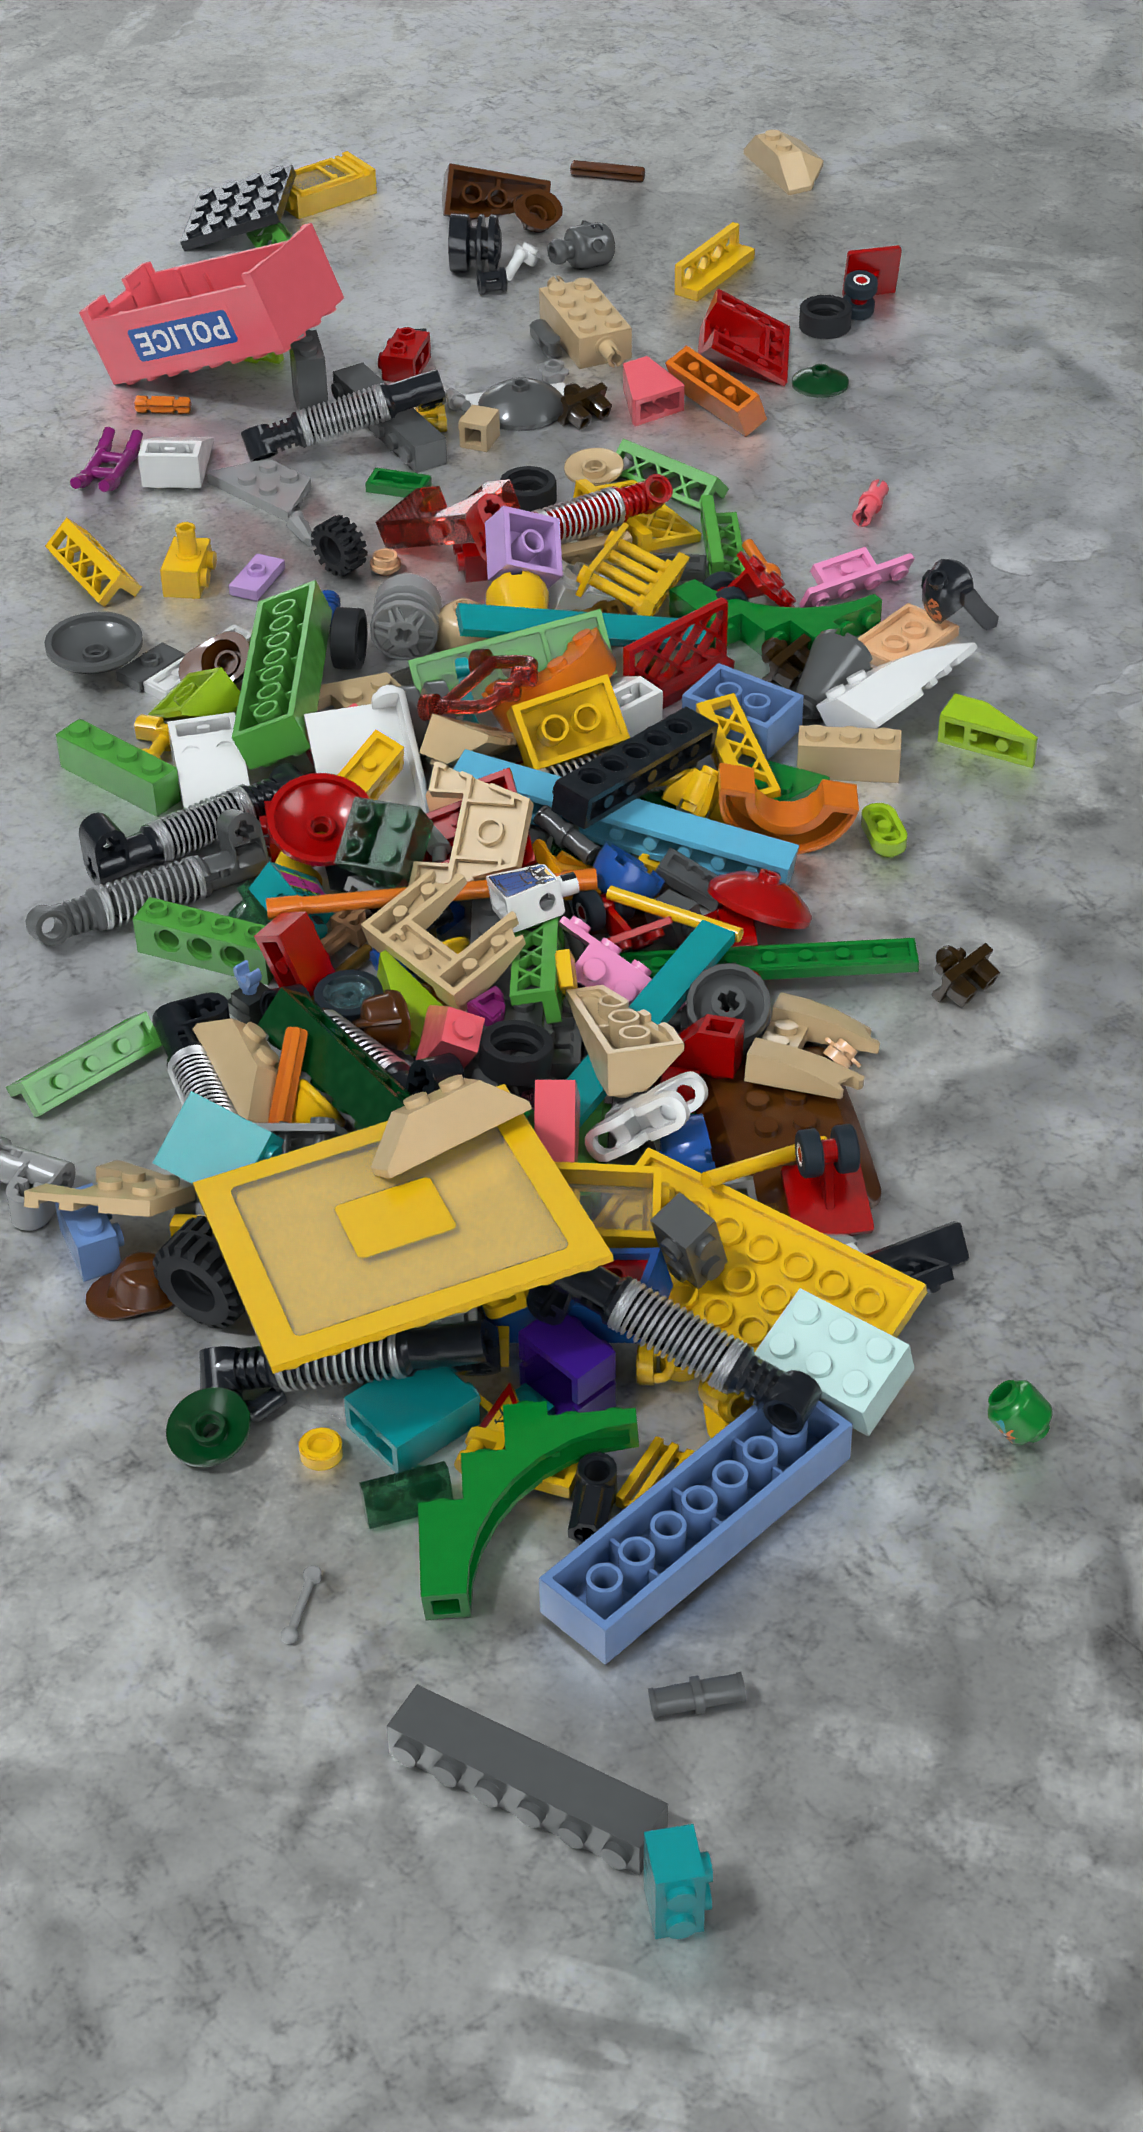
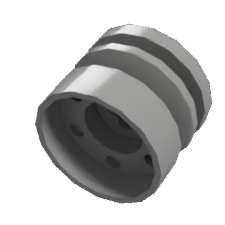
M398 574L388 578L379 586L375 596L374 612L370 624L371 639L378 650L386 656L397 660H411L425 656L434 648L439 630L438 615L442 608L441 596L436 586L426 578L415 574Z

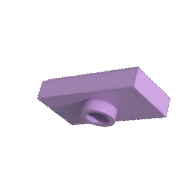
M256 554L229 584V594L258 601L285 570V560Z

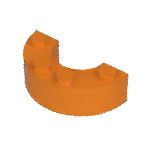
M597 627L592 630L584 629L574 635L573 641L568 643L563 655L551 660L544 670L536 674L529 673L520 680H513L510 677L504 681L499 679L485 688V692L481 695L504 731L513 733L506 714L513 705L608 674L610 679L615 671L617 662Z
M719 763V806L725 824L799 845L798 854L819 850L836 841L850 828L859 812L857 784L822 779L818 788L809 796L796 801H778L767 797L758 790L755 784L754 768Z

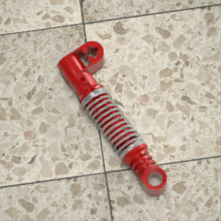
M652 474L644 481L623 488L615 486L603 488L600 491L597 490L594 493L591 492L531 512L560 518L561 544H565L626 523L630 517L642 513L653 514L670 500L673 488L665 476ZM492 493L481 496L469 508L465 518L478 551L486 562L485 522L502 506H506L499 496Z

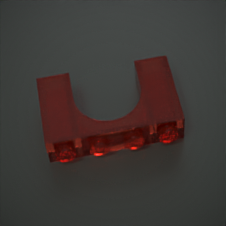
M510 479L487 481L466 499L450 507H447L440 486L416 488L375 523L385 548L388 549L475 543L465 518L469 508L481 496L492 493L499 496L507 507L519 509L520 505Z

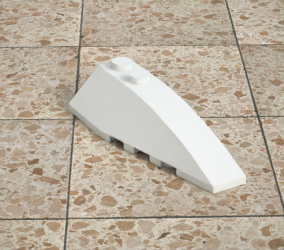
M975 642L950 644L923 650L890 661L868 672L860 670L846 678L848 684L845 686L840 684L825 693L827 698L817 704L816 707L826 727L854 726L857 728L876 729L923 696L922 690L932 688L938 683V678L951 672V667L960 664L978 647Z

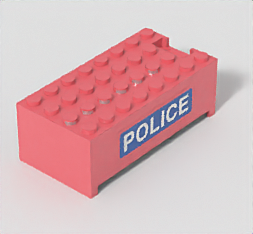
M312 223L302 225L300 230L288 241L156 272L151 261L142 263L121 279L126 289L110 303H108L105 294L100 295L82 309L79 314L113 384L126 383L129 386L145 378L147 381H153L164 374H167L168 377H173L184 370L192 373L208 365L210 368H216L227 361L236 364L247 357H253L256 360L271 352H274L275 355L283 354L291 349V343L304 338L308 329L319 325L323 316L333 313L336 310L335 306L344 299V296Z

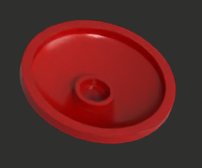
M313 773L289 781L275 793L269 804L267 825L274 844L291 859L307 865L330 866L352 859L368 845L375 829V811L369 796L353 781L335 774ZM323 831L325 834H317V832Z
M761 869L759 873L736 871L722 874L711 879L707 887L708 893L722 905L762 923L787 929H805L809 927L812 920L808 906L797 892L781 882L779 874L767 869Z

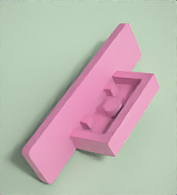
M863 547L813 564L810 572L818 585L806 590L799 605L801 608L824 606L829 601L837 598H849L855 592L862 589H875L885 581L891 579L898 581L909 573V568L915 558L912 553L876 565L867 548Z
M573 915L569 920L563 916L559 921L558 925L587 946L575 963L577 983L583 987L604 985L629 1000L630 1006L652 980L649 977L652 971L635 959L631 964L619 956L622 950L607 938L603 937L600 942L589 934L591 927L578 917ZM684 1002V1004L679 1008L678 1011H680V1010L684 1007V1005L686 1004L685 1002Z

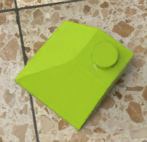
M222 667L188 673L148 715L163 717L164 721H176L235 712L236 715L240 690Z

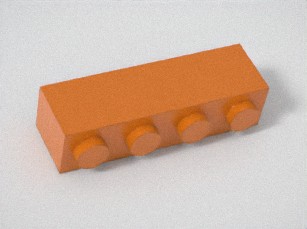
M687 345L665 362L668 372L685 385L684 394L745 437L767 420L758 393Z

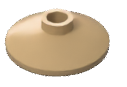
M605 448L580 450L572 454L564 464V472L569 480L575 483L576 480L587 479L594 486L614 481L622 474L624 469V462L621 456Z

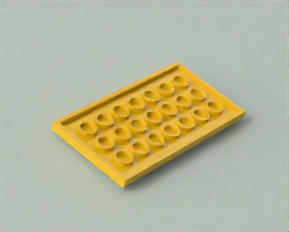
M649 1147L635 1164L641 1166H662V1182L669 1183V1202L680 1192L716 1221L728 1261L721 1274L716 1279L707 1281L699 1290L687 1280L684 1283L678 1281L669 1272L673 1287L668 1300L672 1299L673 1305L679 1303L680 1309L686 1307L687 1313L693 1311L694 1317L699 1315L701 1320L706 1319L707 1325L713 1323L714 1329L720 1327L721 1333L727 1331L728 1336L733 1334L735 1339L739 1338L740 1341L747 1342V1345L749 1344L753 1347L754 1352L799 1288L896 1338L928 1293L926 1284L724 1184L705 1188L700 1179L702 1173ZM614 1194L593 1222L594 1226L603 1229L642 1230L643 1195Z

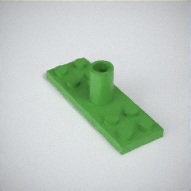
M597 609L408 660L414 686L420 693L426 681L443 679L446 682L453 701L455 715L458 717L464 714L460 702L461 693L455 667V659L466 657L468 659L471 693L474 698L473 707L474 712L489 708L481 695L485 692V688L496 680L502 679L504 681L508 679L502 672L506 657L515 656L517 662L523 664L522 674L511 677L513 680H520L529 673L536 674L547 668V664L551 660L563 655L568 643L573 641L574 635L584 629L592 630L597 627L611 652L612 649L602 611ZM615 668L613 675L618 674L617 668Z

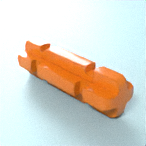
M138 395L135 398L134 406L137 413H148V410H151V413L174 414V411H178V414H189L191 411V399L189 397H178V399H175L174 396H151V399H148V396Z

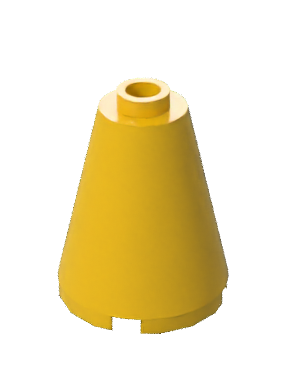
M522 571V574L512 575L511 572H508L495 579L486 591V605L548 609L549 592L546 583L534 573Z

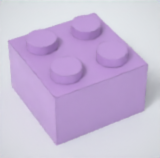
M502 506L485 522L488 581H494L508 572L516 575L522 574V571H529L538 575L546 583L548 589L563 576L560 518Z

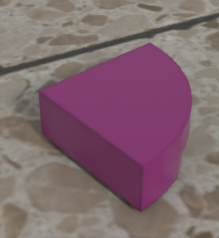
M497 986L492 987L467 1003V1012L485 1018L484 1025L486 1027L496 1022L504 1021L506 1008L502 991Z

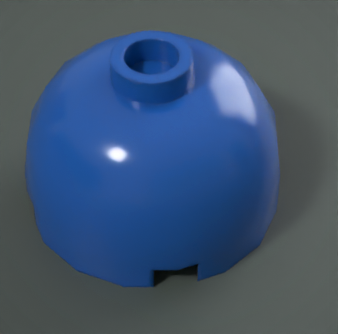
M605 842L593 863V868H596L598 889L603 894L607 893L608 888L612 885L654 899L666 883L665 879L654 870L649 874L642 861L618 846L610 845L608 842Z
M702 1113L690 1115L688 1121L679 1130L660 1138V1150L657 1152L700 1173L716 1168L715 1162L712 1159V1147Z

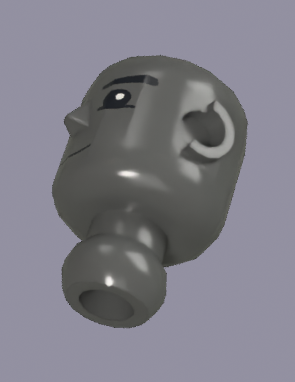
M582 220L581 225L572 226L566 230L564 240L557 238L548 244V257L556 265H561L568 261L573 268L579 270L603 266L612 261L615 254L614 236L606 224L600 222L589 223Z

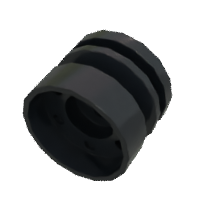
M452 213L450 215L448 235L450 271L469 272L472 260H476L478 270L484 271L485 260H488L489 271H497L502 253V232L499 226L498 215L490 214L488 227H486L484 214H479L477 226H472L469 214Z

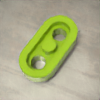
M872 803L865 806L861 814V827L872 849L884 857H894L903 853L907 847V831L896 810L884 803Z

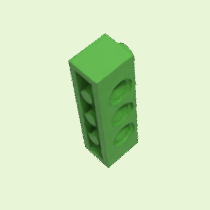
M152 897L147 899L133 917L137 952L234 977L233 967L247 960L250 972L257 968L260 969L262 975L260 982L262 984L269 985L274 978L254 938V935L263 929L265 925Z

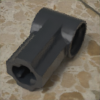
M592 1452L585 1455L577 1465L578 1481L568 1526V1538L575 1540L579 1545L610 1521L613 1504L616 1502V1495L618 1493L617 1464L611 1456L602 1452Z

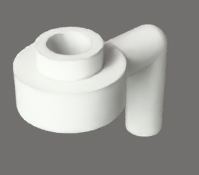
M526 241L523 245L517 243L512 252L513 257L505 269L508 281L513 279L522 262L532 267L536 266L540 259V256L537 255L538 249Z

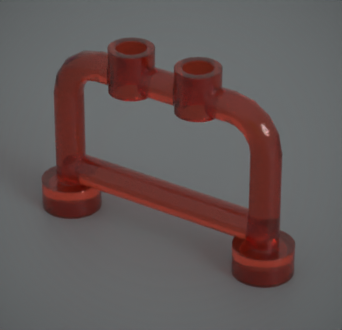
M474 649L469 656V669L471 673L443 698L439 694H422L417 703L418 715L421 720L430 721L432 714L442 716L443 714H479L493 710L503 702H518L522 696L521 687H534L538 682V661L529 655H493L489 649ZM495 669H512L510 678L507 681L496 682L493 693L488 697L478 700H461L482 680L491 675Z

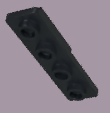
M956 1221L865 1254L926 1284L928 1292L926 1295L939 1291L941 1284L954 1280L951 1267L969 1259L962 1225Z

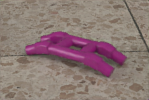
M105 427L91 459L79 474L71 478V487L74 489L85 488L90 485L93 478L104 479L98 484L102 492L117 489L129 466L136 460L139 454L143 433L140 430H132L123 453L110 452L115 430L111 427ZM101 463L117 464L114 469L100 467Z

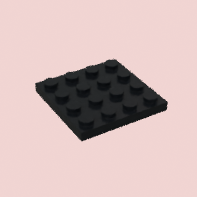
M293 165L287 167L277 166L261 175L260 173H254L245 180L238 182L231 180L223 184L222 187L215 189L209 187L200 191L180 240L183 250H191L280 223L296 177Z

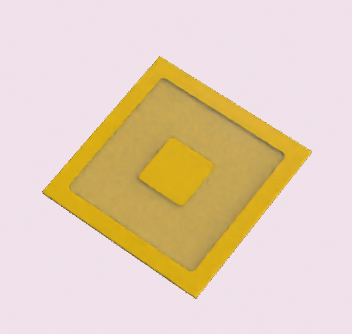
M505 1084L496 1086L510 1093ZM524 1113L392 1178L375 1176L371 1170V1165L388 1123L386 1121L193 1182L194 1190L273 1374L284 1370H293L302 1364L326 1356L338 1355L345 1350L369 1342L380 1341L387 1336L414 1327H422L432 1321L456 1313H465L474 1307L498 1299H507L514 1294L541 1285H549L556 1280L580 1272L592 1271L598 1266L614 1261L612 1252Z

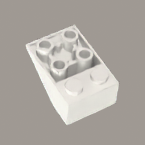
M153 437L143 440L138 454L142 487H152L154 489H164L166 487L182 488L185 490L201 488L214 438Z
M562 560L563 576L548 588V609L568 611L578 609L581 611L592 607L599 601L607 600L608 602L615 600V598L592 586L587 589L581 598L576 596L575 594L580 583L576 582V578L584 563L576 562L574 565ZM599 574V576H601V577H603V578H605V579H607V580H609V581L615 583L616 585H618V586H620V587H622V588H624V589H626V590L632 592V590H630V589H628V588H626V587L620 585L619 583H617V582H615V581H613V580H611V579H609V578L603 576L602 574ZM622 602L626 611L633 609Z
M641 676L610 677V682L630 738L663 720V691Z
M235 712L167 722L171 754L174 766L177 767L183 807L188 808L189 805L199 803L200 800L204 801L205 798L210 799V796L221 794V791L226 792L227 789L240 784L250 785L246 762L232 739L236 717Z

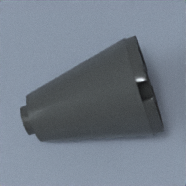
M828 629L822 631L815 638L796 689L797 693L804 695L803 718L819 719L821 715L816 705L827 698L825 693L840 684L845 686L848 684L846 678L860 670L868 672L873 669L870 666L872 660L871 653L855 636L849 633L841 636L835 634L836 629Z

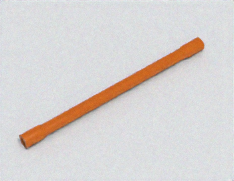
M596 868L554 873L555 876L574 872L580 891L598 889ZM487 880L467 881L465 887L453 901L490 898ZM407 887L314 896L293 895L266 898L268 920H273L281 912L319 914L382 908Z

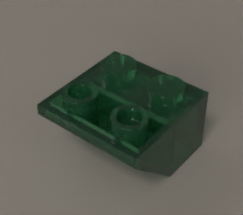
M354 797L334 863L343 869L381 885L398 888L408 887L413 862H423L434 824L421 807Z

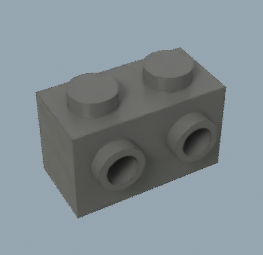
M679 1192L650 1222L659 1248L661 1247L669 1272L678 1281L684 1283L687 1280L699 1290L707 1281L716 1279L728 1261L716 1221Z

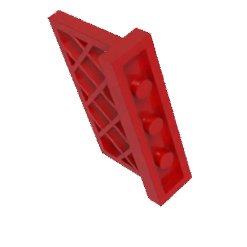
M721 597L623 647V676H645L647 681L663 691L664 709L680 701L682 695L718 663L734 669L735 661L727 656L728 601ZM716 613L715 620L711 624L710 628H707V623L709 622L712 615ZM695 624L686 640H682L688 627ZM702 631H707L697 649L693 647ZM670 637L662 652L658 653L657 650L664 639ZM716 637V649L713 647L709 648ZM678 643H682L683 645L673 661L669 659ZM645 650L635 667V654ZM693 650L694 654L692 657L685 661L689 652ZM654 655L658 657L649 673H645L644 671ZM666 663H669L670 666L667 671L661 673Z

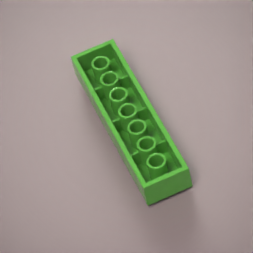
M316 580L258 601L232 733V739L250 770L260 766H271L279 759L290 755L299 756L310 749L304 714L317 712L332 618V609Z

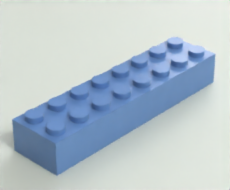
M819 1401L803 1428L799 1432L789 1433L777 1429L766 1419L762 1409L763 1403H760L758 1407L753 1404L539 1578L540 1613L606 1665L847 1462L851 1454L853 1424Z

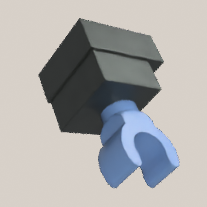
M244 960L233 967V972L240 988L233 991L231 998L228 999L229 1014L245 1024L252 1022L258 1025L262 1019L260 998L265 990L270 989L260 982L262 979L260 969L257 968L250 972L248 961Z

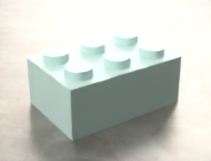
M799 1288L755 1351V1355L760 1357L758 1363L762 1364L766 1360L770 1363L768 1369L771 1370L774 1366L779 1368L777 1373L779 1375L784 1371L796 1370L804 1372L815 1379L822 1391L819 1401L851 1422L854 1429L867 1436L871 1434L915 1369L909 1344Z

